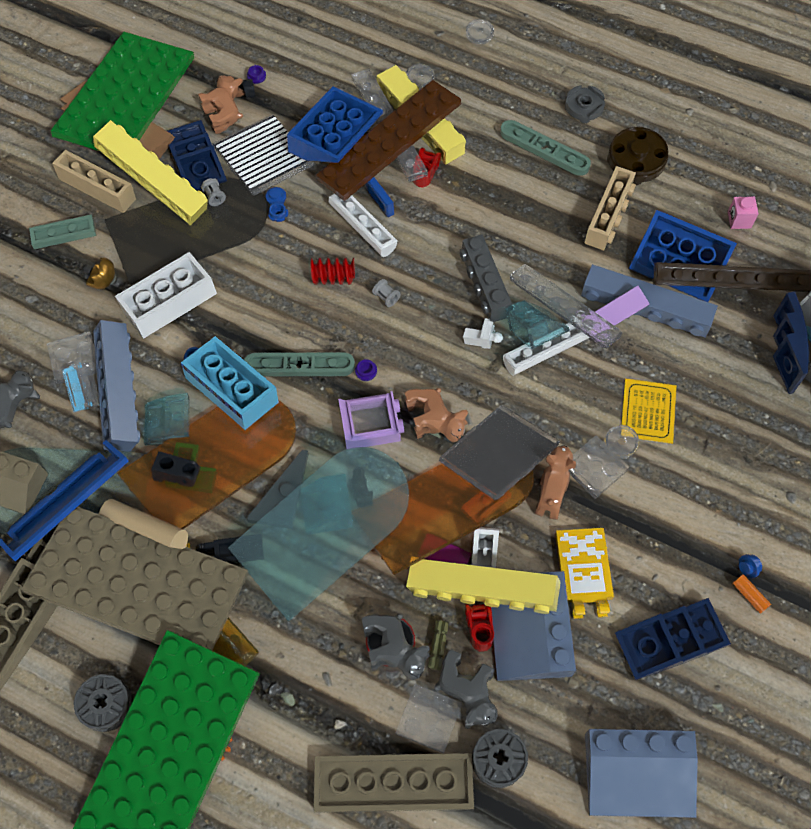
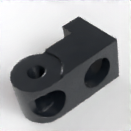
M158 451L151 470L154 481L163 482L165 480L179 483L186 487H193L201 467L194 461Z

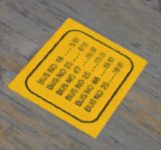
M625 378L621 437L673 444L677 385Z

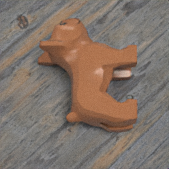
M219 76L217 88L207 94H198L205 115L212 112L218 113L209 115L215 134L227 130L238 119L243 118V114L239 113L234 102V98L245 95V92L238 87L243 81L241 78L234 79L232 76Z
M440 388L412 389L405 392V403L408 412L413 411L417 407L424 409L423 415L413 418L417 439L426 433H442L452 443L462 438L465 425L468 424L465 420L468 411L449 412L444 406L440 395Z
M565 445L556 447L550 455L546 456V462L549 463V466L545 468L541 477V494L535 510V514L542 517L547 510L550 511V519L558 520L561 503L569 485V470L576 467V462L573 461V454Z

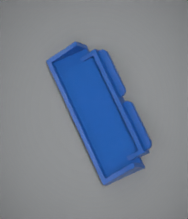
M105 440L103 444L111 455L107 458L101 453L91 456L62 481L51 495L45 496L16 521L7 532L13 540L7 545L0 538V546L16 562L128 463L129 460Z

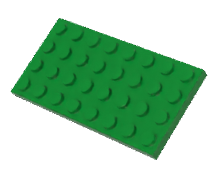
M123 32L51 129L52 137L98 150L94 147L93 136L111 120L116 125H121L130 137L140 140L194 60V52Z
M167 630L73 829H190L260 672Z

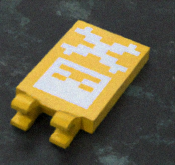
M604 528L556 530L555 537L560 571H564L567 600L572 605L573 619H582L583 615H585L584 603L596 602L597 617H608L610 607L607 600H613L614 594Z

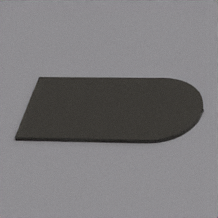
M226 178L227 182L219 184L220 190L226 196L225 201L218 206H211L208 203L207 210L191 226L160 200L107 218L105 222L122 262L123 269L130 285L188 252L198 261L250 241L262 230L266 223L268 215L266 198L257 187L249 188L248 186L252 185L251 183L246 184L244 180ZM199 190V191H201V192L206 196V198L208 199L206 193H204L202 190Z

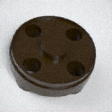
M630 127L620 131L614 137L609 148L607 162L613 171L618 166L636 172L633 184L637 186L642 182L651 181L662 174L668 160V146L664 138L657 132L644 127Z

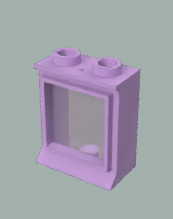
M393 391L387 394L351 400L338 399L347 450L401 441L404 425L403 420L397 417V413L400 412L399 400L394 399Z

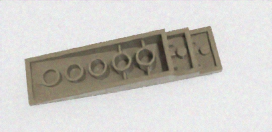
M58 524L33 546L26 559H20L0 591V690L57 608L55 604L24 593L21 588Z

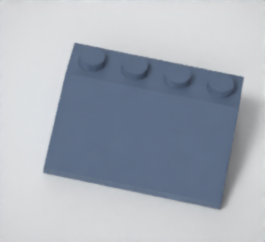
M564 571L541 573L557 575L561 582L557 612L549 611V614H541L535 612L533 608L525 607L523 611L510 609L509 605L502 604L499 607H491L497 681L562 678L574 675L576 666Z
M589 729L585 733L589 816L696 818L698 758L695 731Z

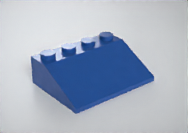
M332 86L287 134L288 152L308 161L339 163L383 114V110Z
M656 210L629 269L654 279V263L656 262L726 266L737 243ZM670 286L706 302H709L715 290L712 287Z

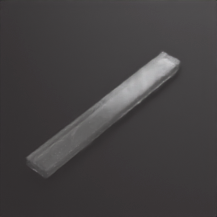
M370 69L351 74L352 80L363 100L383 110V114L375 121L378 125L394 112ZM413 145L397 156L396 160L408 182L428 176V171Z

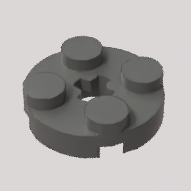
M582 85L576 86L567 94L565 110L581 123H589L590 120L598 118L603 113L605 106L604 94L594 86L588 85V88H582Z

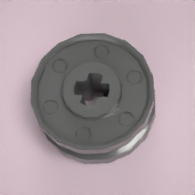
M100 674L90 677L82 683L76 692L73 704L75 715L80 723L94 731L109 732L116 730L123 724L133 699L132 693L125 683L112 675ZM102 699H105V702L107 703L106 707L104 708L100 703Z
M494 729L486 732L478 739L472 751V766L475 774L483 783L494 788H505L513 785L523 776L528 766V752L524 742L517 734L505 729ZM499 752L503 753L502 758L506 759V762L503 761L501 765L496 764L497 759L493 758V755H497Z

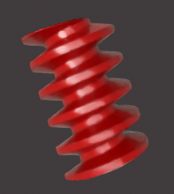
M311 258V278L313 284L317 285L320 279L322 284L326 285L329 279L331 285H334L336 279H338L339 284L343 285L346 279L348 285H351L353 279H355V258H352L351 264L348 263L347 258H344L342 264H340L338 258H335L334 264L331 263L330 258L326 259L325 264H323L321 258H318L317 264H314L313 258Z

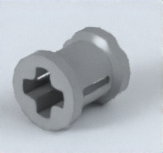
M209 178L202 183L201 189L206 193L209 205L218 206L225 201L226 196L220 190L217 179Z
M385 279L380 280L372 290L373 295L379 296L384 300L387 307L393 306L401 295L398 290L392 289Z

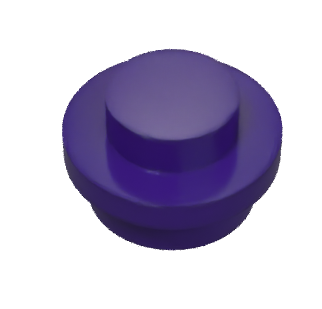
M253 65L248 69L247 79H252L253 84L262 83L266 79V72L261 66Z
M361 360L355 367V374L362 381H370L377 375V366L371 360Z

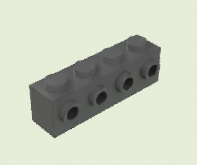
M483 234L462 240V249L459 250L460 257L466 264L468 277L473 281L475 294L481 300L483 313L493 322L510 318L512 302Z

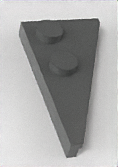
M302 450L248 515V523L293 529L309 455L308 450Z

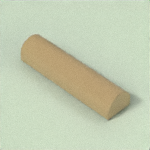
M114 499L104 502L100 509L99 515L110 518L114 523L163 545L179 549L186 547L188 533L184 529Z

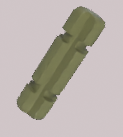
M441 620L435 622L434 632L436 633L433 634L431 657H429L428 662L429 669L441 670L443 660L441 657L444 655L447 637L445 634L448 632V622Z

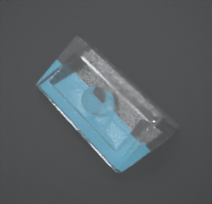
M77 363L62 369L73 412L99 406V394L90 363Z

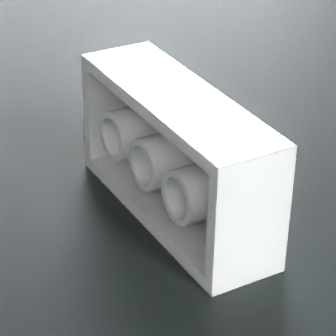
M188 252L117 294L115 297L123 313L144 339L213 297L217 292L211 277L191 253Z

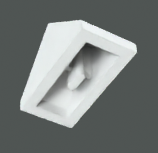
M474 528L471 565L496 568L499 529Z

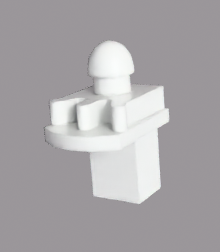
M485 318L482 330L465 328L463 339L465 344L490 349L492 341L500 343L503 340V336L499 332L495 333L493 321Z

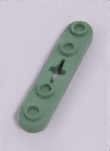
M507 120L502 123L500 134L505 140L575 175L583 176L589 172L591 161L587 156L517 121Z
M344 352L251 353L244 359L262 376H348L355 369L354 358L349 353ZM298 361H302L303 365H301V368H297L296 364H298Z

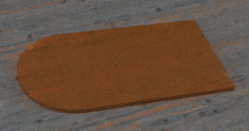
M279 401L278 404L244 430L217 406L117 474L153 517L185 529L281 461L294 444L296 437L295 420L288 407ZM158 451L196 462L201 469L195 485L187 487L165 480L163 482L154 481L151 469Z
M485 445L482 446L524 474L525 476L522 478L474 447L473 449L520 480L518 482L514 481L467 450L466 452L515 485L511 487L461 453L459 455L508 487L509 490L505 491L457 457H453L459 463L502 491L504 495L500 496L448 460L373 500V506L360 507L352 511V514L380 554L381 559L384 560L390 571L395 575L519 506L532 490L534 483L533 469L496 445L492 446L530 471L528 473L524 472ZM505 446L506 448L513 451L514 453H516L517 455H519L520 457H522L530 463L527 457L520 454L513 448Z

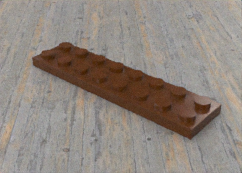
M431 80L360 138L339 163L331 162L316 174L317 181L343 201H346L461 105V98L436 81Z

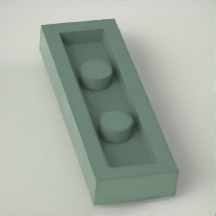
M92 214L29 228L31 245L34 249L97 236Z

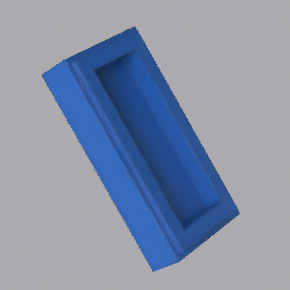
M373 177L366 183V189L383 213L389 218L394 215V202L375 177Z

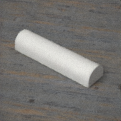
M335 194L329 196V204L382 257H386L394 251L397 246V240L353 196H350L346 201H343Z
M577 318L504 354L503 361L505 367L514 376L589 339L590 331Z

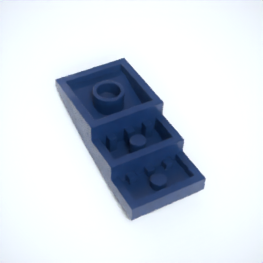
M202 120L167 131L175 137L169 144V149L181 178L187 179L191 187L196 191L202 190V183L209 178L217 179L219 184L227 182Z
M795 291L786 293L773 315L778 326L773 335L778 347L773 358L788 394H793L808 374L809 363L807 328Z
M709 598L687 607L682 606L663 615L658 614L615 632L635 680L679 666L731 645Z

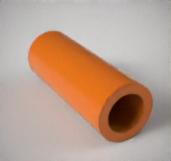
M744 574L732 583L760 614L772 605Z

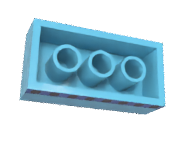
M216 336L181 362L185 378L244 430L279 403L276 387Z

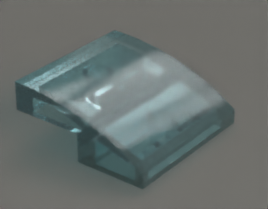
M188 393L162 397L145 404V445L168 443L169 438L189 437L190 398Z

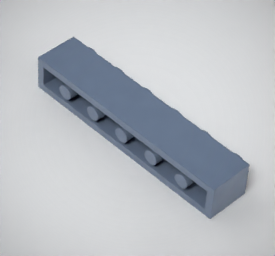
M592 264L583 287L582 297L607 305L636 286H639L650 305L634 315H639L653 322H660L674 329H681L695 336L706 338L718 305Z
M100 320L93 331L102 440L103 442L107 440L118 451L130 452L140 441V431L137 430L138 411L135 410L134 403L136 391L133 390L132 383L134 372L131 371L130 364L132 361V353L129 351L130 334L127 333V325L125 323Z

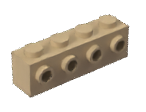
M67 150L52 163L59 180L122 213L136 200L131 183Z
M616 166L588 228L584 244L601 250H605L607 243L612 244L616 233L613 229L614 227H619L623 217L620 213L621 211L625 212L629 204L627 197H632L636 185L633 184L636 172Z

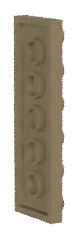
M472 753L315 756L314 813L474 810Z

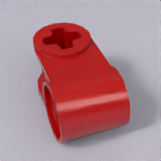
M420 148L413 165V182L416 186L427 187L431 183L441 161L440 152L432 153L425 151V148Z
M465 604V616L472 647L480 652L487 651L491 648L494 639L492 609L485 604L471 606ZM484 633L489 639L481 642L476 638V635Z

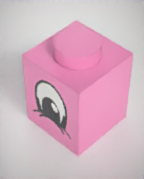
M755 196L734 197L728 210L731 229L752 228L759 214Z

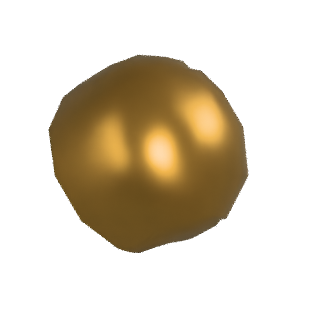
M100 258V264H95L86 285L101 290L111 284L115 276V268L113 262L107 258Z

